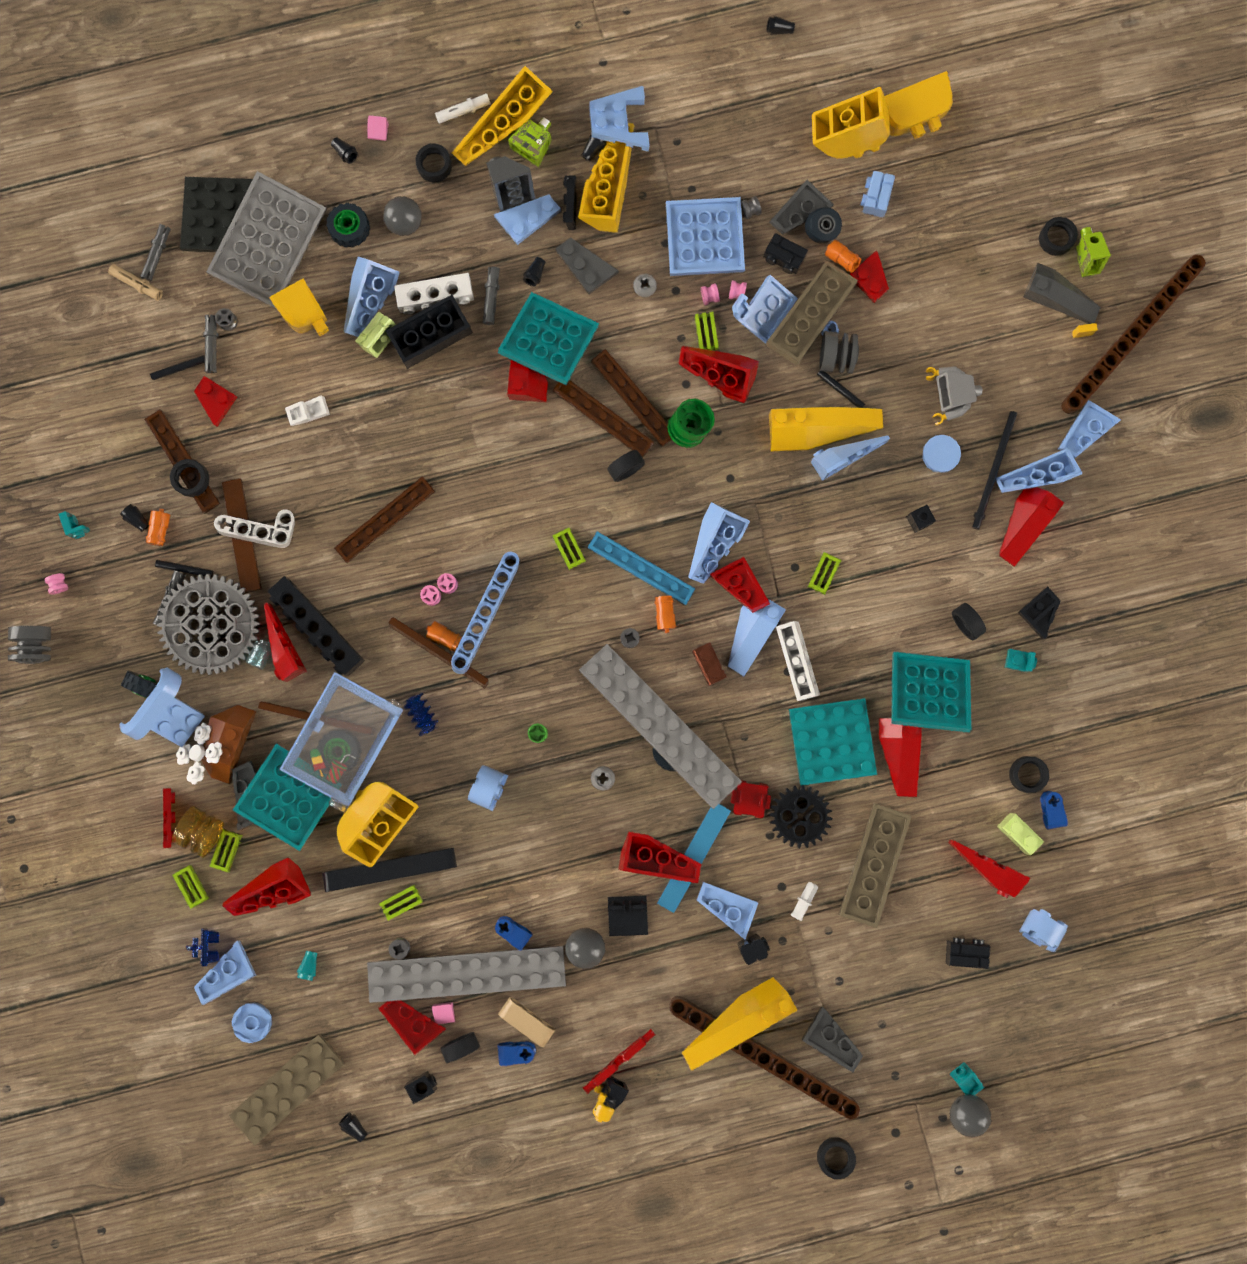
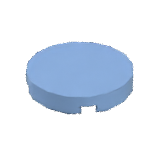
M936 435L924 445L922 457L925 465L930 470L937 473H945L954 469L959 463L961 450L957 441L952 437Z
M256 1002L241 1006L233 1015V1032L237 1038L246 1043L262 1040L270 1032L272 1026V1016L269 1010Z

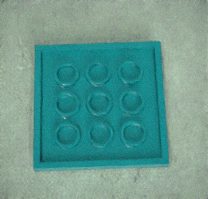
M531 292L501 343L498 354L567 385L596 333L599 323Z
M893 652L891 724L970 733L972 729L970 660Z
M865 698L788 709L800 786L877 775Z
M276 744L233 808V811L300 851L334 798L279 770L289 751ZM299 757L294 766L339 790L343 785L340 782L337 784L329 782L326 779L327 774L325 773L324 777H321L319 771L314 772L313 766Z

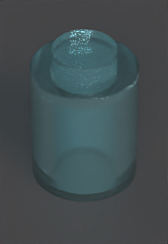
M262 639L260 642L256 641L245 662L263 670L272 654L270 643Z

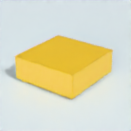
M1097 324L1078 325L1072 332L1073 338L1092 336L1098 330Z

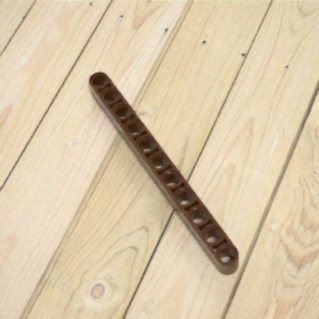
M1193 255L1178 269L1067 395L1061 404L1062 410L1065 413L1073 414L1079 410L1204 269L1206 261L1203 256ZM1191 263L1196 266V269L1191 266ZM1179 277L1183 278L1184 282H1181ZM1167 290L1172 293V296L1168 295ZM1155 304L1159 305L1160 310L1155 307ZM1143 318L1148 320V324L1143 321ZM1130 331L1136 334V338L1131 335ZM1118 345L1123 346L1124 351H1121ZM1106 359L1111 360V361H1112V365H1109V364L1106 362ZM1094 372L1100 375V379L1095 378ZM1082 386L1088 389V393L1082 391ZM1069 400H1073L1076 407L1071 406Z
M675 996L670 1000L671 1013L700 1032H703L709 1023L717 1019L714 1015L681 996ZM676 1002H681L684 1007L682 1010L676 1011L673 1009V1005ZM693 1012H698L701 1014L699 1020L693 1021L690 1019V1015ZM749 1038L731 1048L732 1051L845 1118L851 1120L859 1116L860 1107L852 1097L756 1040ZM744 1043L752 1044L749 1051L741 1049ZM761 1053L769 1054L766 1061L759 1060ZM779 1063L786 1064V1068L783 1071L779 1072L776 1070V1066ZM797 1073L803 1074V1078L799 1082L793 1080L794 1075ZM813 1084H820L818 1091L813 1092L810 1090ZM830 1094H837V1099L834 1102L828 1101ZM848 1104L854 1105V1109L851 1112L845 1111V1107Z

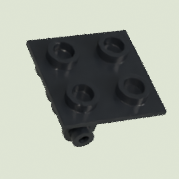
M646 895L608 897L609 936L648 935Z

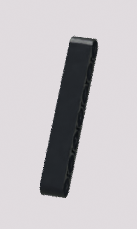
M454 848L379 861L372 867L363 864L322 872L325 892L451 869L457 867Z

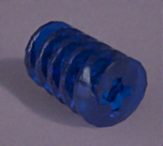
M418 693L403 702L406 703L403 707L404 710L411 709L407 715L409 717L414 716L411 722L418 723L415 729H422L418 734L420 737L437 729L438 727L435 725L439 721L438 719L432 720L435 713H428L431 706H424L428 700L420 699L424 693Z

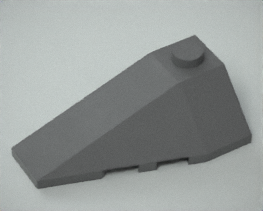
M1040 263L1036 264L1023 298L1088 324L1095 323L1101 308L1055 269Z

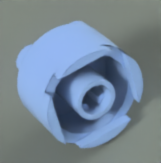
M482 765L476 776L477 779L471 787L468 800L493 811L497 803L495 799H500L504 790L501 785H505L508 775Z
M1031 910L1019 932H1022V935L1040 947L1041 945L1048 946L1046 950L1056 952L1067 932L1068 925L1060 920H1053L1050 918L1052 915L1045 910Z

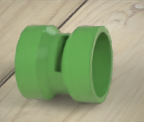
M533 724L528 729V737L531 741L542 743L547 739L548 730L542 724Z

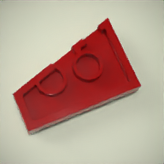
M744 557L710 574L711 578L752 613L770 605L768 598Z
M163 788V848H171V843H175V831H171V823H175V811L171 812V804H175V792H171V788Z
M402 1000L387 1001L378 1008L414 1056L446 1031V1028L435 1023Z

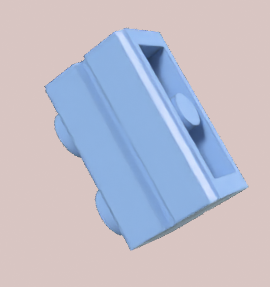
M873 171L871 177H867L865 188H868L867 194H863L860 204L863 206V213L881 218L885 216L895 179L894 175Z

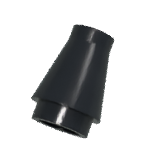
M775 15L768 18L767 33H771V35L794 33L795 22L787 21Z
M590 135L581 156L590 162L605 147L606 141L593 138Z
M335 137L332 140L331 146L343 162L351 164L357 159L358 152L354 146L344 142L339 137Z
M536 257L523 273V281L526 284L535 287L540 283L546 263L545 260Z
M130 504L120 513L124 521L141 532L149 527V523L137 506Z
M350 1112L338 1124L341 1127L340 1130L355 1138L358 1142L363 1141L368 1135L356 1115H352Z

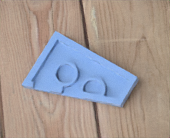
M546 195L496 213L494 217L518 245L561 212V208L550 195Z
M237 940L232 945L233 947L220 958V961L214 968L210 969L195 985L194 989L202 1005L211 1002L256 976L240 940Z

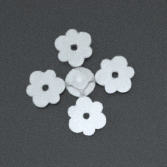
M202 723L201 726L195 728L194 740L199 745L191 746L190 744H184L183 747H179L176 753V757H178L177 763L180 765L188 764L190 759L195 761L194 765L189 768L187 780L194 785L204 778L203 772L205 768L199 762L204 755L207 757L208 763L216 764L223 753L220 742L211 743L206 751L204 746H202L205 741L209 740V734L211 733V726L206 723Z

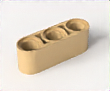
M512 997L508 998L498 1013L503 1020L541 1047H545L555 1032L551 1025Z

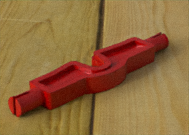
M652 1029L642 1037L640 1036L583 1087L584 1091L589 1094L596 1086L598 1087L615 1073L623 1062H627L640 1051L649 1040L656 1036Z

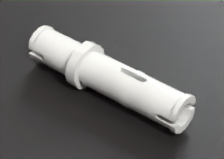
M486 93L473 99L467 98V101L435 112L438 123L441 124L470 112L475 113V110L491 104Z

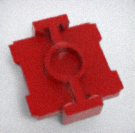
M741 780L742 782L731 794L730 803H734V814L753 815L755 818L762 819L765 809L770 807L771 796L767 795L769 786L762 783L760 785L750 784L747 781Z

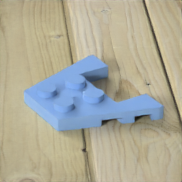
M644 86L590 101L589 111L592 137L612 143L618 141L626 143L628 147L633 148L634 145L642 147L644 151H649L648 132L628 131L626 105H644Z

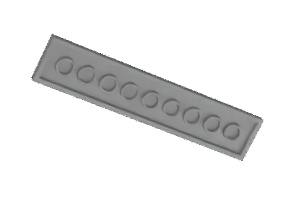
M608 644L579 669L588 681L712 809L716 808L742 782Z
M563 946L367 963L369 1003L566 986Z

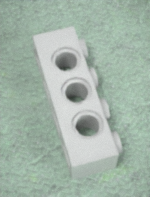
M469 273L394 286L398 309L400 313L412 314L416 310H424L450 296L449 291L451 289L458 290L456 294H453V297L461 305L468 304L474 300ZM433 292L439 293L436 298L430 297ZM415 295L421 296L418 301H412V298Z
M792 621L776 626L797 701L820 696L799 622Z

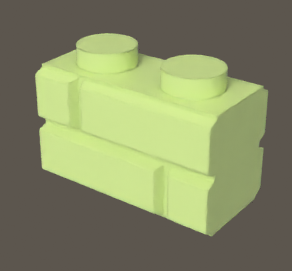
M378 312L360 333L355 342L366 352L378 358L391 341L386 330L396 324L390 318Z
M1014 813L1008 814L997 826L1026 855H1032L1044 842Z

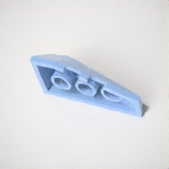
M357 257L351 278L344 325L345 333L356 337L360 335L377 311L384 306L383 302L387 296L391 295L394 291V286L400 274L399 271L371 260Z
M887 435L832 447L825 451L821 449L813 454L814 457L811 463L823 481L884 445L890 438Z
M1069 448L997 477L996 482L1001 492L1004 493L1062 483L1081 475L1082 471Z
M711 502L702 520L689 578L704 584L710 577V574L718 567L720 559L730 553L729 548L734 542L738 543L750 521Z
M768 599L770 605L754 613L744 605L741 608L728 667L742 676H745L786 609Z

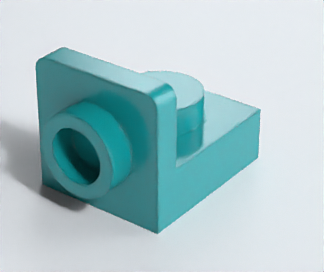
M66 511L58 514L65 535L79 539L84 537L85 533L90 532L89 527L84 525L78 526L79 523L75 515Z
M1008 649L1005 668L1032 672L1037 665L1036 653Z
M965 1062L950 1072V1076L965 1095H976L985 1088Z

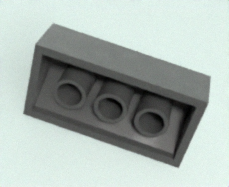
M505 156L501 158L494 157L489 162H486L493 193L500 212L535 200L529 167Z

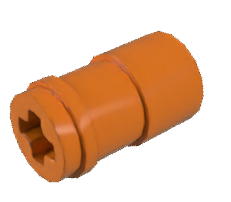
M834 240L827 246L825 256L843 266L845 270L852 273L860 265L861 258L859 255L851 252L839 241Z
M164 509L151 511L148 524L149 529L146 536V543L163 546L165 543L170 514L164 513Z
M672 596L655 597L657 630H665V633H669L671 629H676L673 610L674 600Z
M436 621L426 628L428 630L426 638L447 647L450 651H456L462 639L460 634H456Z

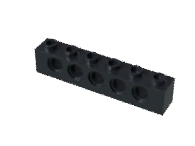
M283 576L267 591L271 595L269 599L276 606L280 605L284 609L282 613L289 620L293 619L297 623L295 627L302 634L305 632L310 637L307 639L310 644L315 648L318 646L322 650L320 653L326 661L329 662L331 660L335 664L333 668L338 674L349 676L365 661L288 577ZM292 595L293 602L287 605L285 600L287 596ZM301 609H305L306 615L300 619L298 613ZM314 623H318L319 629L313 633L311 626ZM330 636L332 643L329 646H325L324 639ZM343 650L345 657L342 660H338L337 653Z

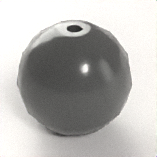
M397 196L385 205L383 220L386 227L392 233L399 236H408L415 233L420 227L422 212L419 205L413 199L406 196Z
M580 928L569 936L565 944V952L568 960L575 967L591 969L597 966L605 955V942L596 930Z
M972 1094L963 1095L953 1102L950 1108V1121L953 1128L961 1135L974 1138L983 1135L988 1130L991 1124V1111L988 1104L980 1097Z

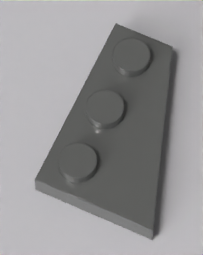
M806 180L769 223L784 235L805 223L807 217L813 211L823 207L832 208L834 204L810 181Z
M569 238L555 248L558 255L588 294L619 273V270L572 238Z
M252 761L232 769L236 804L257 773ZM237 813V831L254 824Z
M821 1006L804 1034L802 1041L853 1073L863 1055L825 1008Z

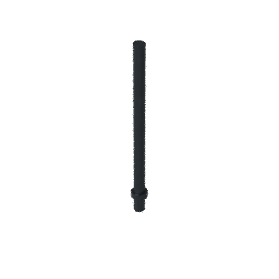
M1014 411L1009 413L978 510L974 513L973 529L979 530L982 520H985L986 507L1016 420L1017 413Z

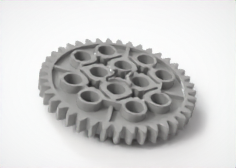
M206 574L205 579L203 575H198V580L192 576L190 579L191 583L184 579V586L178 583V590L171 589L173 596L166 595L169 601H162V604L166 607L159 609L163 615L157 616L158 619L162 620V623H158L157 626L162 627V630L157 633L164 635V637L159 639V641H166L163 649H170L167 655L174 654L172 661L179 659V666L185 664L186 670L192 666L193 673L199 669L200 674H204L207 670L208 675H210L214 669L215 673L219 674L220 668L223 672H227V666L234 669V663L237 665L241 664L239 658L246 660L245 653H252L249 647H256L252 641L259 640L254 635L260 632L259 629H256V626L261 625L260 622L255 621V619L260 617V615L254 614L258 610V607H252L255 600L249 601L248 599L251 594L244 595L246 589H239V583L232 585L233 579H229L226 582L225 576H222L220 580L218 575L215 574L213 578H211L210 574ZM194 592L199 595V600L196 603L191 600V595ZM221 592H225L227 595V599L224 602H220L218 599V595ZM208 605L213 608V613L210 616L205 614V608ZM235 605L241 608L238 616H235L232 612V608ZM180 606L185 608L183 616H179L177 613V609ZM219 606L226 607L225 612L227 615L219 614L221 611ZM192 607H195V608L198 607V610H197V612L199 613L198 615H197V614H193V615H192V612H193V610L191 609ZM194 619L199 621V628L196 630L191 626V622ZM221 619L227 621V627L224 630L219 627ZM206 621H212V628H206L208 625ZM208 632L214 637L211 643L205 640ZM235 632L241 635V640L238 643L233 640ZM180 633H183L186 637L183 644L178 641ZM192 634H193V635H197V634L199 635V636H198L199 642H198V641H195V642L192 641V640H193ZM220 634H226L225 638L227 641L219 642L221 639ZM194 646L200 650V654L197 657L192 654ZM221 646L227 648L228 653L226 656L220 655L219 649Z

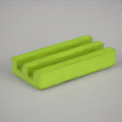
M714 313L695 314L699 348L718 350ZM707 318H710L714 346L710 344ZM699 319H703L707 347H703Z
M570 528L552 535L569 570L586 562ZM568 533L580 557L578 561L564 535ZM560 536L574 562L570 564L558 540Z
M824 552L808 587L825 595L841 560ZM825 558H828L829 560L817 585H814ZM832 561L836 562L824 588H820Z
M222 829L210 867L227 873L230 872L242 838L241 834ZM226 835H228L229 838L227 840L219 865H217L216 863L221 852ZM233 838H235L226 866L223 867Z
M192 865L172 875L190 909L209 899ZM186 871H188L189 875L191 876V878H192V880H193V882H194V884H195V886H196L197 890L199 891V893H200V895H201L202 898L199 897V895H198V893H197V891H196V889H195L193 883L191 882V880H190V878H189V876H188V874H187ZM182 874L196 902H193L179 875Z
M415 885L379 903V905L382 907L387 921L419 905L423 900ZM413 890L414 894L388 908L385 904ZM415 897L418 900L393 914L389 913V911Z

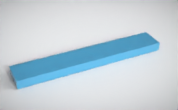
M598 531L588 546V549L666 595L672 596L673 599L685 606L695 591L694 587Z
M720 804L714 809L710 807L684 855L702 864L731 810ZM670 879L657 904L674 913L691 882Z

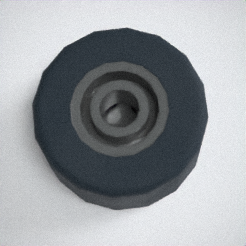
M829 207L813 211L809 214L805 223L808 237L816 243H827L834 240L840 234L842 228V220L839 213Z

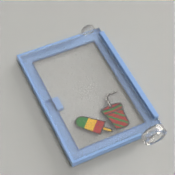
M334 672L279 770L331 797L329 804L340 811L346 812L404 709L400 708L402 704L394 699H391L389 702Z

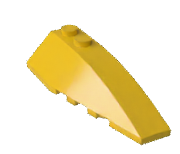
M524 66L453 150L452 154L467 166L525 124L553 91Z
M628 123L629 132H634V123ZM606 141V145L601 150L596 165L594 164L591 170L592 173L584 185L578 217L599 231L618 233L632 148L626 146V143Z
M850 407L771 409L769 413L771 452L810 450L835 441L845 440L856 435L882 429V409Z
M772 977L740 995L682 1051V1054L692 1071L798 1010L789 993Z

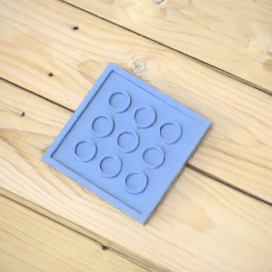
M741 197L666 201L670 276L745 272Z

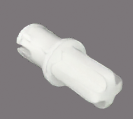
M812 882L807 883L801 897L797 898L798 902L791 916L802 921L808 907L812 906L811 901L818 890L817 885Z

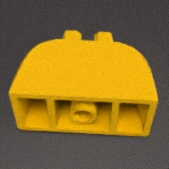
M947 71L885 96L889 111L891 136H901L911 132L914 139H918L926 133L923 126L928 125L931 132H935L942 127L940 119L946 116L953 103Z
M877 87L813 112V145L825 154L837 159L851 156L859 158L867 150L872 152L878 151L880 145L890 136L889 111L882 88Z
M304 278L269 297L280 315L297 333L303 334L315 328L320 337L329 332L325 324L327 318Z
M380 781L371 783L363 790L357 792L355 795L356 799L352 805H347L343 810L345 814L341 817L337 826V837L342 851L368 867H372L418 809V805Z

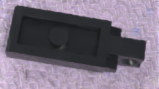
M565 175L563 185L567 190V194H564L566 211H563V223H566L568 230H575L576 175Z

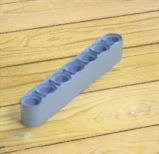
M507 552L503 555L452 657V669L457 674H464L469 669L518 570L519 557L514 552ZM508 559H512L516 563L513 566H508L505 562ZM499 576H505L508 580L504 583H501L497 580V578ZM496 592L499 594V597L493 600L489 597V594ZM483 609H488L491 614L489 616H482L480 612ZM480 626L483 630L480 633H474L472 628ZM466 643H472L474 648L467 651L463 646ZM463 660L466 664L464 667L458 668L455 666V662Z

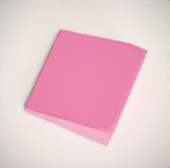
M368 116V139L386 141L389 125L386 117Z
M453 1002L434 1004L432 1006L435 1023L455 1022Z

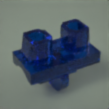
M201 928V944H198V937H193L192 945L186 946V950H192V958H197L198 950H201V966H208V963L219 961V950H208V943H219L218 931H208L207 928Z

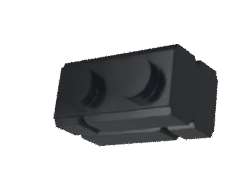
M774 233L763 257L767 263L781 266L784 272L797 274L808 250Z
M755 934L748 937V940L738 941L737 945L747 965L757 962V959L760 961L768 958L767 951H770V948L764 937L760 938L759 935Z
M953 937V940H947L945 960L947 965L989 969L990 945L984 943L983 939H972V942H966L965 938Z

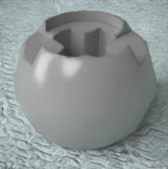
M647 273L640 274L635 278L633 288L638 296L643 298L650 297L655 293L657 283L652 275ZM648 283V287L642 288V284Z
M600 766L594 769L591 774V783L597 790L605 791L614 785L615 774L609 767ZM601 773H605V776L609 778L604 784L597 780Z

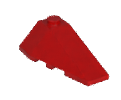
M688 346L681 347L679 365L695 376L705 379L711 387L715 386L725 397L745 403L748 398L759 361L742 355Z
M511 360L507 391L509 400L547 403L548 382L546 376Z
M1039 487L1023 489L1015 501V507L998 556L1015 567L1065 502L1051 492Z
M266 603L264 604L273 664L276 668L274 673L279 680L282 679V681L288 682L307 672L273 606Z
M879 718V741L884 751V757L889 767L896 795L917 797L922 727L891 724V718Z
M628 832L621 850L618 870L698 883L701 864L649 835Z
M949 840V844L993 888L998 890L997 894L1008 898V896L1015 898L1029 882L1030 878L1008 866L998 864L995 860L980 855L977 851L954 840Z
M288 857L271 865L223 902L222 906L233 916L257 912L258 908L269 906L271 909L277 907V904L280 903L294 904L311 896V892L300 867Z

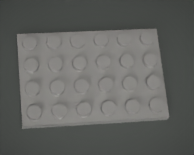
M257 171L206 272L276 308L269 297L288 287L327 210L326 207Z

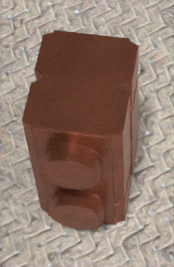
M710 642L692 651L708 686L727 678Z

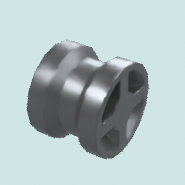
M756 196L751 197V200L741 201L742 211L746 219L751 218L754 214L760 215L762 213Z
M223 308L218 310L215 315V321L223 330L231 331L236 328L238 320L231 310Z
M628 628L621 633L620 639L622 645L626 648H634L638 645L640 637L635 629Z
M397 938L389 945V954L394 959L404 958L410 952V943L405 938Z

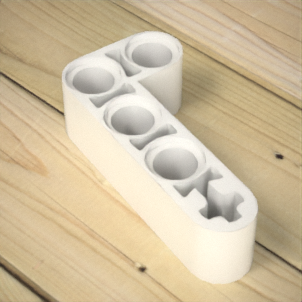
M281 510L277 514L274 526L220 515L215 519L214 526L217 532L223 536L277 548H286L291 542L295 519L293 513L289 510ZM289 516L291 521L283 524L281 523V518ZM226 522L228 526L222 529L220 524L223 525ZM241 526L248 527V531L244 534L239 533L238 529ZM260 530L268 532L264 538H259L257 534ZM284 534L287 538L284 542H278L276 540L277 536Z

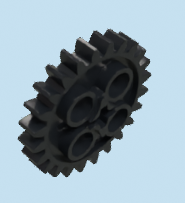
M794 785L793 791L785 788V795L779 792L780 800L773 799L777 805L770 806L774 809V813H769V815L774 817V820H771L769 823L776 825L772 831H779L776 837L780 838L783 836L782 842L784 844L789 840L790 847L796 843L797 848L800 849L802 843H804V846L808 848L809 842L815 846L816 838L822 841L820 835H828L824 830L825 827L831 828L827 821L833 820V818L828 817L827 814L832 812V810L826 809V806L830 803L822 802L825 796L818 797V790L811 793L812 787L810 786L806 791L804 785H801L799 790ZM800 797L806 800V805L803 808H799L796 804ZM810 805H814L810 811L803 815V821L798 820L790 829L787 828L790 823L798 818V812L804 813ZM786 810H789L792 814L789 821H784L782 818V813ZM813 812L819 815V820L816 823H812L809 818ZM798 825H802L805 829L801 836H797L795 833V828Z

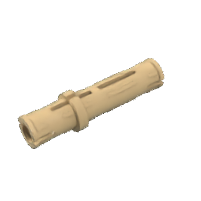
M112 264L109 267V275L134 287L139 293L154 298L156 301L161 299L163 291L151 285L148 280H142L118 267L116 264Z

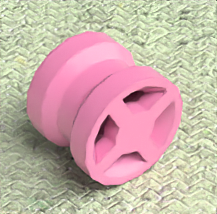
M732 280L728 299L738 298L740 294H745L747 283L742 282L740 284Z
M716 283L710 287H701L704 305H709L713 301L715 303L720 302Z
M63 573L54 574L44 579L45 583L49 585V594H58L69 589L68 585L64 582L65 576Z
M445 573L438 578L437 585L443 593L451 594L457 590L458 582L453 575Z
M428 585L421 590V599L427 605L434 606L441 601V592L435 586Z

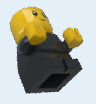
M612 1076L606 1079V1086L600 1084L594 1088V1091L600 1094L593 1109V1115L601 1123L602 1121H610L615 1109L624 1101L629 1092L625 1082Z

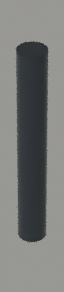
M202 355L150 373V377L154 381L205 363V356Z
M825 371L818 372L817 375L856 407L863 408L865 406L864 402Z
M156 560L155 567L203 575L204 577L206 574H210L211 578L213 577V570Z

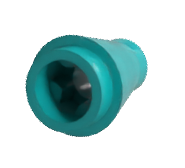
M306 951L297 970V978L313 981V977L316 976L318 953Z

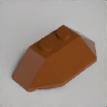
M236 705L210 717L208 723L211 726L210 738L202 746H204L206 751L211 743L220 742L222 745L221 750L223 751L216 764L208 763L205 755L201 760L211 778L228 784L231 783L233 777L232 769L236 768L256 711Z

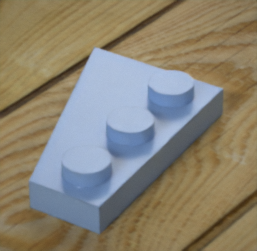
M1088 400L1061 442L1058 450L1062 451L1069 448L1073 457L1076 458L1121 421V419Z
M703 882L697 901L743 939H746L758 902Z

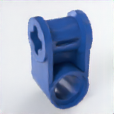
M1052 791L1043 792L1040 802L1045 828L1049 830L1067 826L1068 820L1062 796ZM1054 797V801L1049 803V800Z
M508 916L500 917L495 925L496 933L520 951L523 950L533 935L531 931ZM507 922L508 929L501 930V924Z
M530 1041L497 1044L500 1066L527 1064L533 1060L536 1054V1046ZM524 1049H527V1052H530L529 1056H526V1053L523 1052Z

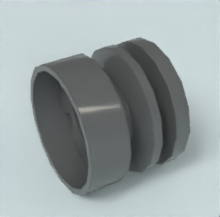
M824 331L820 350L819 370L833 372L835 364H838L840 373L844 372L846 365L847 374H853L859 355L858 335L852 334L848 342V333H844L842 340L838 341L837 332Z
M8 627V641L17 642V646L8 647V651L17 652V654L8 655V661H15L20 664H39L44 661H51V655L42 654V652L51 651V647L42 646V642L51 641V627Z

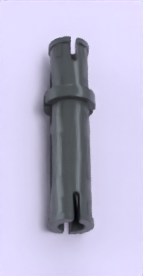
M159 224L155 239L151 241L152 247L140 275L141 278L152 281L162 251L166 249L167 245L165 243L171 228H165V225Z
M493 266L488 267L487 283H485L484 287L486 289L482 323L485 325H494L497 292L500 288V285H498L500 268Z
M205 315V332H203L205 337L204 372L211 373L213 371V373H217L216 355L217 338L219 337L217 322L215 321V315H210V317Z
M174 570L169 585L165 587L166 592L162 601H169L166 595L173 596L171 589L178 590L177 584H182L186 574ZM161 602L159 609L165 608L166 606H164ZM159 609L153 621L155 625L162 623V620L157 618V616L163 615Z

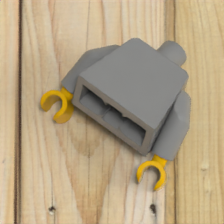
M955 366L939 368V370L933 367L926 369V373L932 372L934 374L926 376V380L933 381L936 377L941 411L945 412L943 415L941 413L933 415L932 418L936 416L941 418V422L934 424L936 426L941 425L943 420H951L965 414L971 408V404L977 401L976 396H981L982 387L974 384L973 376L965 374L964 371Z

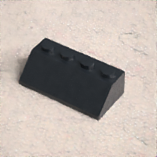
M452 294L386 330L407 369L473 333Z

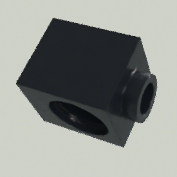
M928 504L906 516L914 533L936 522Z
M426 1071L407 1082L404 1088L412 1103L415 1104L435 1093L437 1081L433 1074L430 1075ZM418 1083H425L427 1085V1090H420L418 1088Z

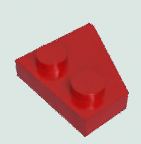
M877 251L861 263L854 272L849 274L858 280L856 285L873 303L889 290Z
M206 376L202 378L194 390L210 420L218 427L237 399V396Z

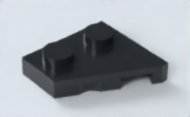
M1045 587L1018 613L1044 640L1048 636L1049 627L1053 623L1055 612L1061 600L1049 587Z

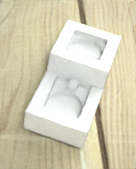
M324 396L316 397L307 402L300 401L285 408L291 426L330 415Z

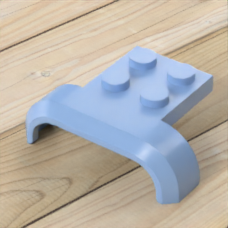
M769 275L749 304L746 302L748 297L745 294H740L732 306L734 317L743 326L766 344L798 298L774 277Z
M167 667L160 669L161 676L158 684L133 718L126 724L120 723V730L135 740L143 738L152 730L183 747L205 715L175 697L181 686L182 679L178 673Z

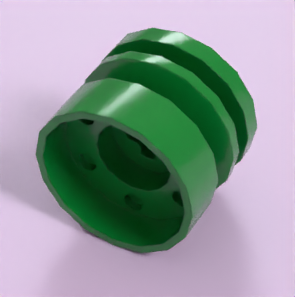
M696 398L687 399L682 402L668 422V434L672 441L685 448L699 445L714 426V412L707 403Z

